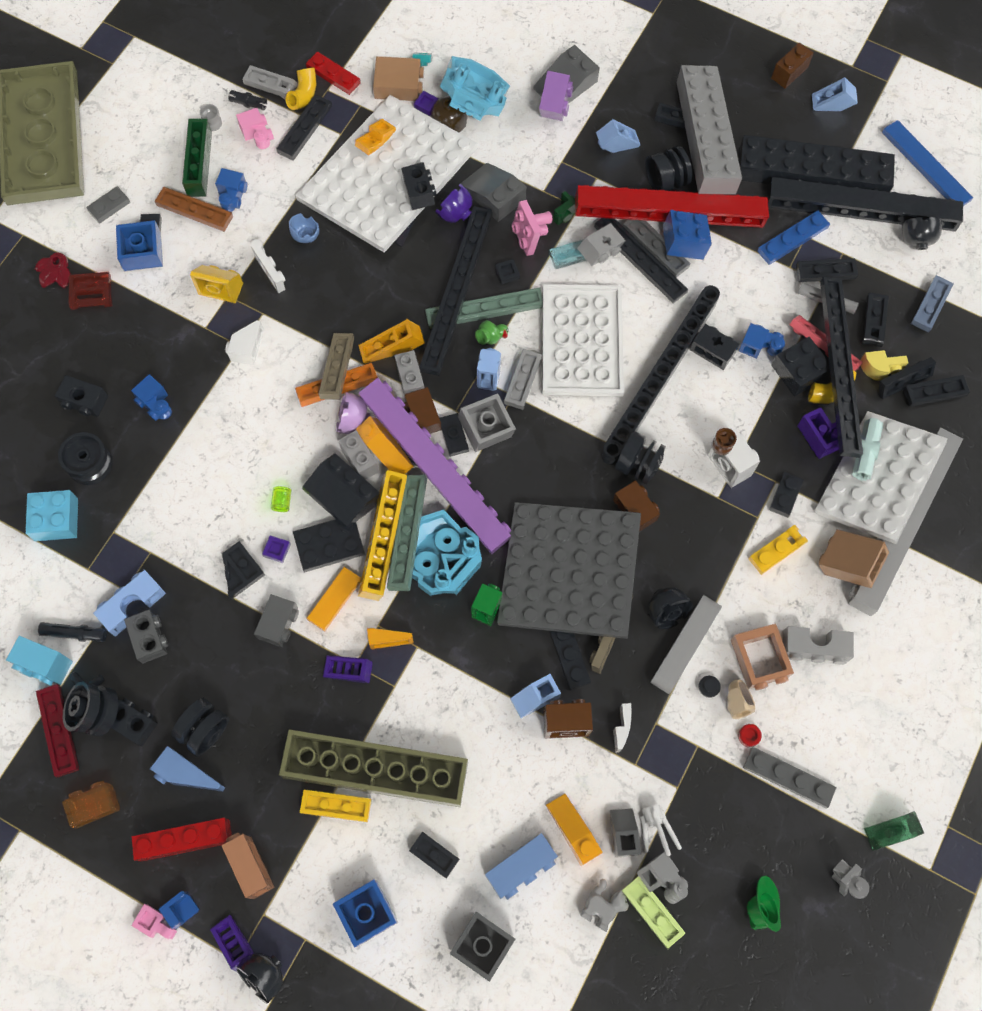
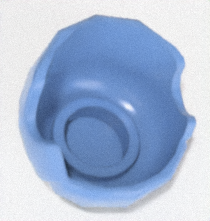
M300 213L292 216L289 220V231L295 241L310 243L319 235V225L311 216L310 218H305Z

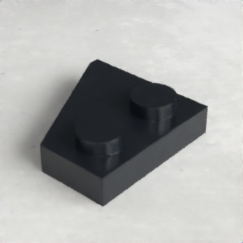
M240 541L222 553L225 578L228 586L227 592L231 600L265 576L264 572Z

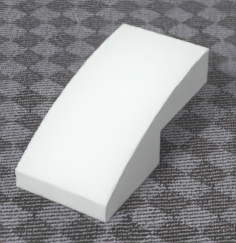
M631 703L620 706L621 726L615 727L613 730L615 753L623 749L629 734Z

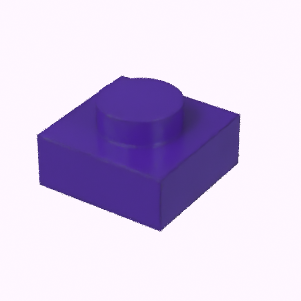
M423 91L414 102V108L430 116L433 104L439 98Z
M270 535L262 556L283 563L291 543Z

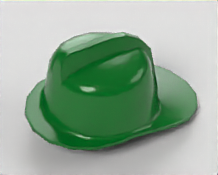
M762 876L757 883V894L747 903L750 927L755 930L770 928L772 931L777 932L781 928L779 893L774 882L769 877Z

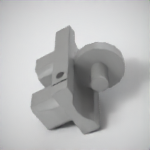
M842 859L833 869L834 874L832 876L840 885L839 892L845 897L849 890L853 897L858 899L865 898L869 893L870 887L868 882L860 877L862 868L857 864L852 868Z

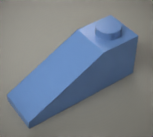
M168 746L150 768L156 773L153 777L162 784L169 782L173 785L223 791L225 789L224 786Z

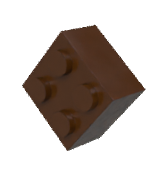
M584 699L572 700V703L563 704L561 700H554L545 705L543 711L545 739L590 736L593 731L591 703H585Z

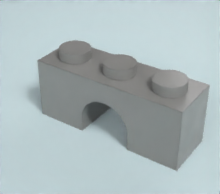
M788 626L783 630V644L790 660L800 661L803 658H807L815 663L829 660L833 661V664L844 665L854 658V632L831 630L826 634L825 646H818L810 638V628Z

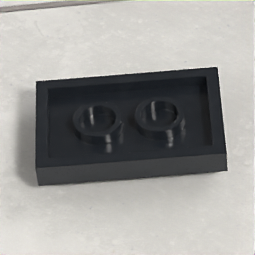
M335 519L293 531L304 573L365 555L356 522L346 529Z

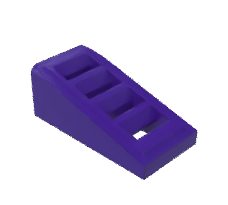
M327 655L323 677L369 683L373 663L363 658ZM334 661L337 662L336 673H333ZM343 663H346L344 674H342ZM352 664H355L353 675H350Z
M229 915L210 929L231 970L237 972L236 967L247 957L253 955L254 952L236 922ZM230 926L231 930L221 937L220 933ZM232 936H236V938H234L229 943H225V941H227ZM240 944V947L231 953L230 950Z

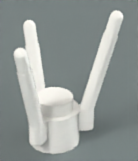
M660 805L642 809L644 816H641L640 819L643 831L644 852L647 853L649 851L648 823L649 827L656 826L667 856H670L671 853L661 824L665 825L677 849L681 850L682 847L666 819L664 810L661 811Z

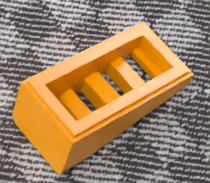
M367 628L371 649L414 643L412 633Z

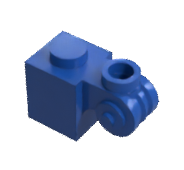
M221 168L215 183L220 195L219 202L222 209L232 212L235 208H240L243 193L247 191L248 183L243 173Z
M750 323L739 352L757 359L761 349L768 348V353L771 356H776L785 347L784 336L779 332L770 333L763 326Z
M150 374L131 390L135 396L134 402L140 408L145 406L149 410L147 413L155 421L158 419L164 420L171 416L172 409L167 401L163 400L168 394L164 387Z

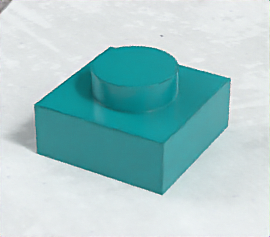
M414 52L413 58L420 59L421 66H428V63L432 62V53Z

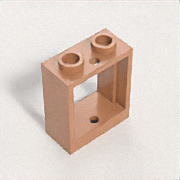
M776 623L736 634L732 637L731 643L748 689L755 687L756 691L767 688L768 683L776 682V685L789 681L788 678L794 674ZM771 638L783 671L756 678L744 645Z
M239 833L226 839L227 843L223 844L222 848L245 898L255 899L275 888L252 837L245 834L240 835Z

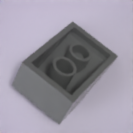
M574 44L562 53L547 71L570 75V80L574 86L572 97H568L567 100L570 103L598 82L600 67ZM547 71L533 86V89L541 97Z
M489 163L484 164L460 183L470 192L472 198L481 207L492 210V217L498 222L518 207L520 201L526 200L527 187L513 174Z

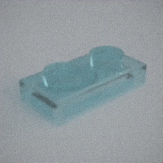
M583 240L549 249V255L555 269L587 261L577 249Z

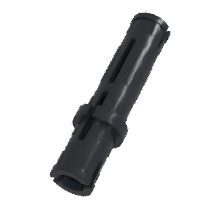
M41 622L38 626L39 636L78 639L79 642H85L86 640L105 642L107 638L105 628H91L83 624L71 626Z

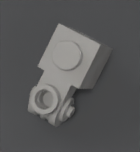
M665 852L636 872L649 892L663 886L665 888L664 897L671 904L679 902L688 895L687 881L678 875V868Z

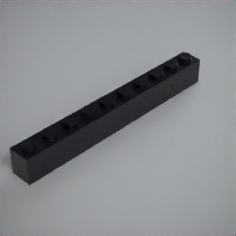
M772 177L768 186L767 199L769 208L807 213L819 211L823 215L900 225L905 220L922 217V220H929V217L942 219V230L954 232L957 231L963 222V201H956L954 199L924 197L915 194L885 192L876 189L870 190L837 184L831 185L821 182L784 179L782 177Z

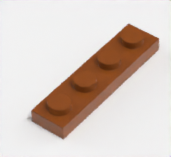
M166 187L162 188L155 200V204L158 207L225 232L233 218L232 212Z

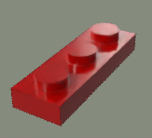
M316 52L306 63L307 68H315V73L348 95L361 84L359 77L319 52Z

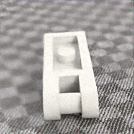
M259 239L253 240L251 247L256 260L277 292L284 291L283 282L286 280L280 270L276 271L274 268L276 265L272 257L266 256L262 241Z

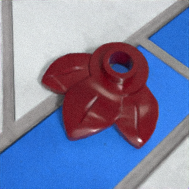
M54 253L50 258L39 260L35 266V270L40 272L39 282L43 288L53 284L55 281L63 288H66L71 273L68 269V259L64 254Z

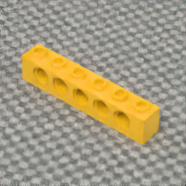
M387 470L382 477L379 490L380 495L376 505L358 597L379 601L384 595L407 479L405 474Z

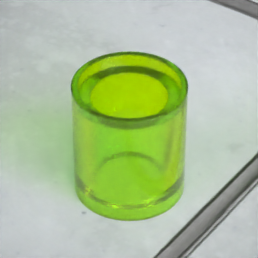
M283 486L273 487L271 510L276 512H288L290 510L292 492L290 488Z

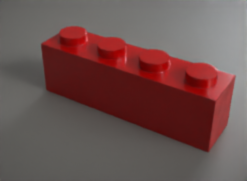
M220 818L132 836L134 860L142 862L221 846L227 843L226 839L232 836L230 820Z

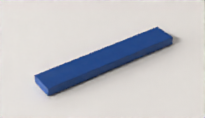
M899 120L883 129L882 133L945 199L963 201V206L972 201V195Z

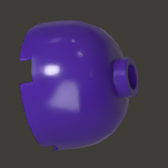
M462 184L458 185L459 191L454 189L442 202L441 207L443 209L435 211L438 216L447 222L453 223L460 219L464 221L472 213L469 210L472 206V196Z

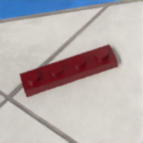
M56 684L37 690L36 696L54 777L78 771L79 766L71 731H68L63 723L64 703L60 685Z

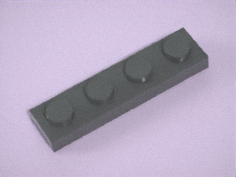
M627 220L623 223V227L676 278L690 267L691 263L684 257L666 254L664 238L646 220Z
M755 747L751 748L743 767L826 809L829 808L837 788Z

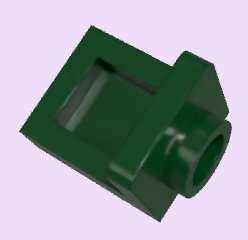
M566 191L561 194L562 205L554 210L553 221L557 225L562 222H568L575 214V198Z

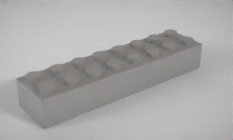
M681 65L676 83L698 194H736L742 180L718 67Z

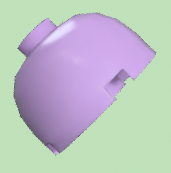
M345 392L338 413L340 423H336V432L350 434L356 431V428L370 416V413L367 412V405L360 396Z

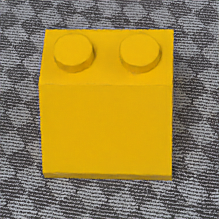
M201 265L190 273L198 295L236 303L243 285L241 276L236 271L222 270L213 265Z

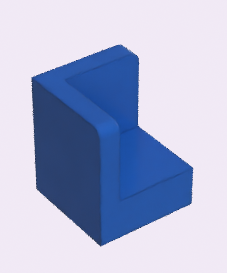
M181 891L159 908L171 929L179 928L200 910L188 891Z

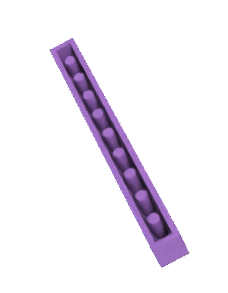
M379 378L375 379L359 392L360 398L365 401L367 407L424 475H426L471 531L479 537V540L487 550L493 554L510 540L511 529L504 521L500 523L496 518L498 516L497 512L491 506L487 507L482 502L484 497L478 490H472L469 486L471 484L470 480L464 474L460 475L456 471L458 467L451 458L447 460L444 457L443 453L445 451L438 443L434 444L429 439L432 436L425 427L421 429L417 425L418 419L412 412H406L403 408L405 407L404 402L398 396L395 398L390 393L392 388L386 381L381 382Z

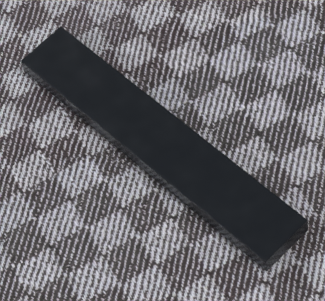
M601 218L595 223L594 227L597 230L610 223L625 240L620 247L622 249L620 253L673 304L688 292V288L616 219Z

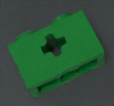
M485 584L481 585L471 607L473 619L492 626L502 601V592L497 586L488 584V586Z

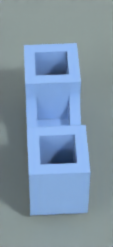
M144 570L135 574L131 582L125 587L117 589L114 596L108 601L99 604L93 614L111 634L117 636L126 628L124 619L128 618L126 609L132 601L141 600L150 608L166 593Z

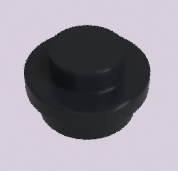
M708 675L699 681L698 688L703 696L712 698L720 692L721 684L716 677Z

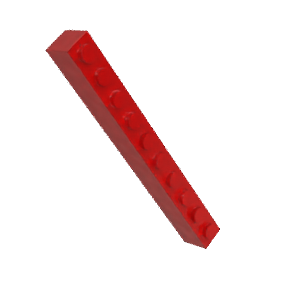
M578 185L575 194V216L665 222L670 210L707 215L708 224L759 228H763L769 218L767 197L698 194V192Z

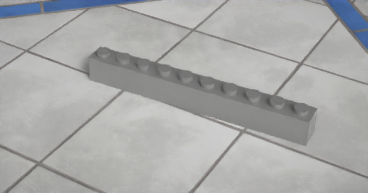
M941 427L933 434L948 438L947 443L897 543L893 544L878 537L876 539L885 542L889 554L872 588L854 585L848 594L851 597L848 604L869 616L874 615L879 610L962 443V438Z

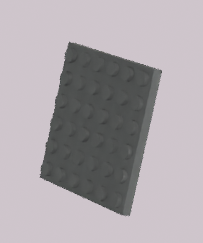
M515 502L498 625L628 639L641 513Z

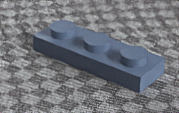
M936 275L911 324L930 332L954 283Z

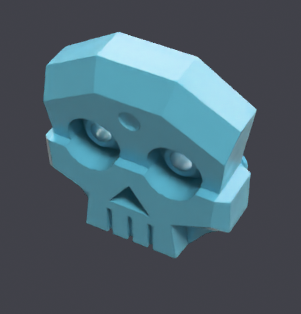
M455 56L451 57L440 84V88L452 99L451 107L459 108V111L466 112L469 116L473 115V118L479 121L484 115L499 117L507 99L505 95L510 87L495 71L472 59Z
M441 510L421 517L412 578L418 581V587L430 596L442 593L457 595L481 567L482 557L479 549V537L467 527L460 528L445 510ZM446 538L451 539L449 544L444 543ZM425 562L431 563L430 567L427 568L423 564ZM448 564H455L449 571Z

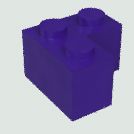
M821 407L802 417L797 426L818 459L839 450L836 422L832 424Z

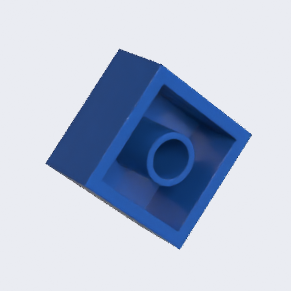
M670 210L663 224L666 254L669 256L704 260L712 245L707 215Z
M155 220L116 225L117 259L124 271L163 267L161 232Z
M375 879L333 903L354 948L398 923Z

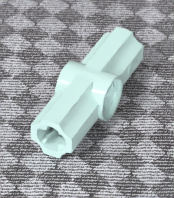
M870 418L864 422L861 435L863 455L860 458H856L853 468V477H856L858 480L866 481L871 479L875 460L878 459L883 422L876 418Z

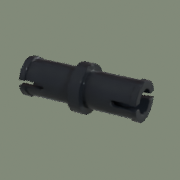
M234 90L229 92V94L235 96H228L229 102L242 104L246 108L254 107L261 110L267 108V106L263 105L267 104L266 98L253 96L249 92L241 93Z

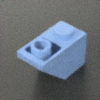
M551 674L530 684L510 698L520 718H523L549 704L550 701L559 699L561 692Z

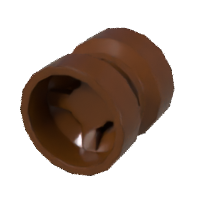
M729 428L719 429L712 441L713 451L719 455L729 454L737 440L735 432Z

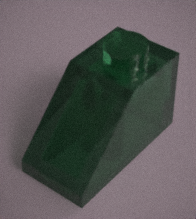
M915 811L864 828L873 851L924 834Z

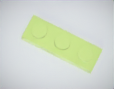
M639 876L621 890L667 949L685 934L684 930L653 892H649Z

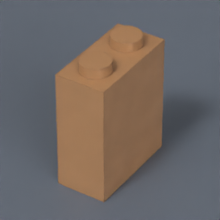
M376 56L373 83L374 98L386 99L391 95L399 100L416 101L419 93L423 92V82H420V79H424V67H421V60Z
M836 530L834 536L829 539L825 553L820 556L819 566L824 575L872 588L889 551L883 541Z

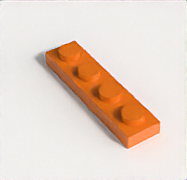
M372 363L347 371L342 394L368 386L378 378ZM322 379L295 388L301 407L325 400L319 397Z

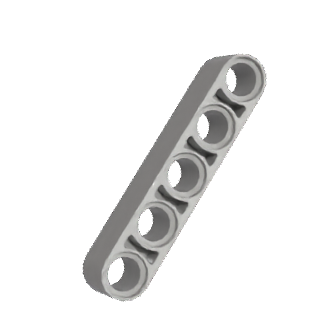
M705 595L702 596L651 680V684L667 694L671 693L721 610V605Z

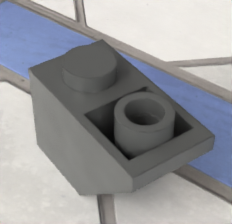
M633 808L610 810L615 857L640 855L639 833Z

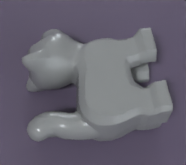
M600 879L599 885L590 893L586 907L582 910L580 916L591 922L592 915H597L599 920L595 926L607 932L608 925L615 918L618 912H625L629 905L626 896L622 894L621 890L611 896L610 902H607L600 895L605 890L607 882L605 879Z

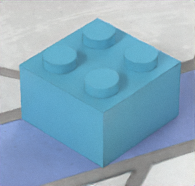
M71 490L27 493L26 534L32 540L46 541L77 538L78 498Z
M22 636L17 638L6 659L13 664L12 669L28 677H34L52 686L53 682L61 685L73 663L72 660L60 652Z

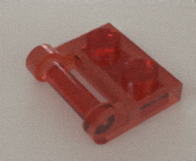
M109 272L69 275V307L71 310L88 306H112L111 275ZM103 294L101 298L77 299V296Z

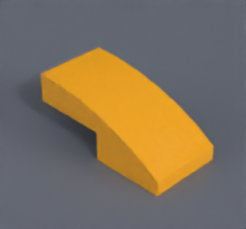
M380 119L369 126L367 134L355 140V146L367 155H370L393 135L396 127L384 119Z

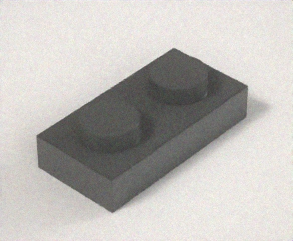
M117 186L86 208L100 224L131 202Z

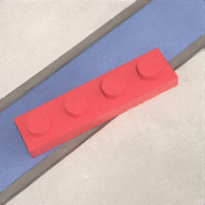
M798 315L789 324L793 327V331L806 338L810 336L816 346L825 351V355L829 358L826 334L802 316ZM851 354L853 370L856 371L863 362Z

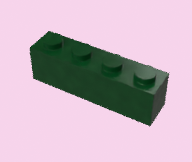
M188 119L182 184L187 196L190 197L207 196L212 131L208 119Z

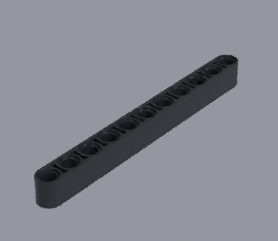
M709 285L702 290L607 439L602 451V459L606 464L612 465L617 463L632 432L638 431L691 347L693 340L713 312L720 296V291L716 286ZM677 341H682L685 344H679ZM668 356L674 357L675 360L669 359ZM662 371L666 375H660L658 372ZM648 387H654L656 390L651 391ZM642 402L646 404V406L642 407L638 405V403ZM628 418H633L636 422L632 423L628 421ZM618 434H624L627 438H619ZM614 450L616 454L611 455L607 451Z

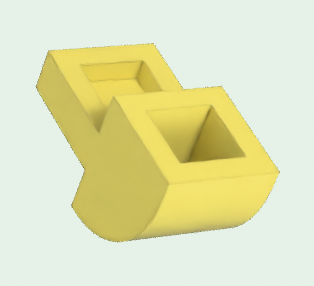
M885 350L865 352L861 358L863 372L868 377L878 381L887 377L889 373L892 375L898 373L908 364L907 356L887 358Z

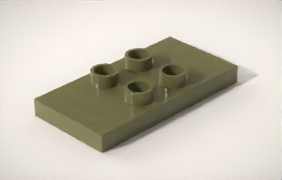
M73 61L0 70L1 197L7 206L84 196L78 77Z

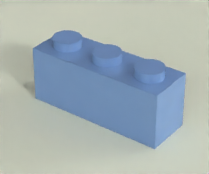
M541 833L487 872L485 877L501 899L505 896L508 900L519 892L516 887L524 882L527 886L537 879L535 873L543 868L546 872L556 865L554 859L558 856Z

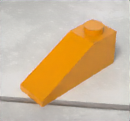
M406 319L360 344L359 349L363 363L366 364L409 352L425 344L420 326Z
M369 416L356 428L367 447L389 471L406 474L414 467L397 441L377 418Z
M566 794L546 804L547 809L580 866L603 853L591 831Z

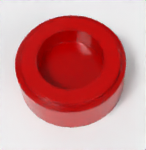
M746 724L738 732L739 741L746 747L756 746L762 738L761 730L754 724Z

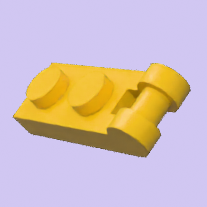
M796 525L790 527L748 558L761 575L808 542V539L805 536L802 537L798 532L799 528ZM789 537L795 540L793 545L788 541Z

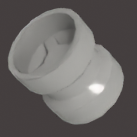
M207 104L200 109L201 119H208L211 131L220 129L222 120L218 108L215 105Z

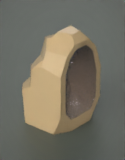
M735 679L728 686L727 708L732 719H741L755 712V702L742 680Z

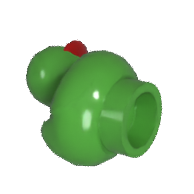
M486 320L479 325L475 336L480 344L484 345L487 343L492 345L496 344L500 338L506 339L509 329L505 324H499L496 327L494 323Z

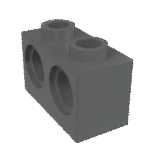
M150 610L124 619L138 661L143 664L168 654L166 650L168 641L164 634L161 635L159 627H162V623L158 615H154ZM149 622L148 628L141 630V625ZM155 641V647L152 650H147L148 644Z

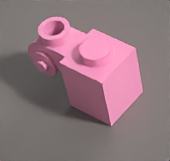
M258 108L237 114L238 124L245 140L254 138L259 149L268 148L270 141L274 137L271 129H266L265 127L268 124L264 114L260 115Z

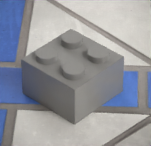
M498 394L461 408L458 415L475 452L511 438L516 430Z

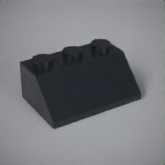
M336 453L320 463L302 486V489L346 529L375 508L380 492Z

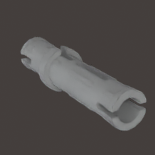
M802 282L798 294L822 302L821 289ZM844 298L846 312L854 315L859 303Z

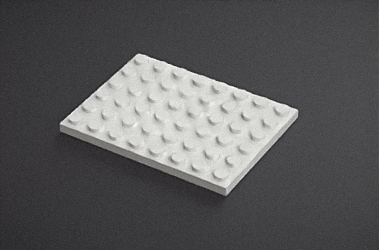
M389 95L295 196L299 202L385 253L425 208L412 210L401 168L424 162L426 170L430 169L432 181H429L430 185L434 184L436 193H438L478 149V143ZM380 119H384L396 127L393 135L370 155H367L355 146V140L367 134L369 126Z

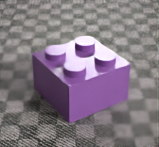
M547 71L539 107L541 117L563 121L564 116L567 117L569 111V101L567 100L568 97H572L574 87L573 82L570 80V75Z

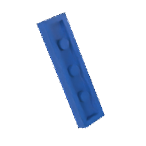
M816 211L760 246L757 252L768 265H771L828 229L830 223L819 211Z

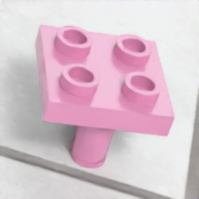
M527 200L519 202L514 221L512 222V230L517 234L521 249H524L526 256L534 254L540 236L547 235L548 227L546 224L552 223V215L549 211L534 215Z

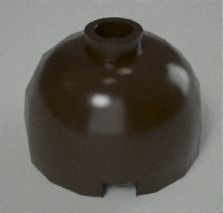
M443 96L433 104L431 118L459 133L466 127L468 116L466 112L459 111V108L455 109L450 106L452 100L450 96Z

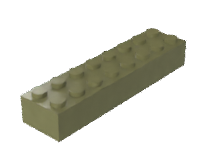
M289 730L279 775L284 779L461 808L468 759Z

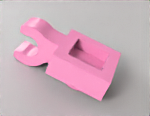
M148 904L143 905L131 925L151 938H154L155 934L159 933L167 939H173L177 933L176 929H171L169 925L163 923L165 918L161 912Z

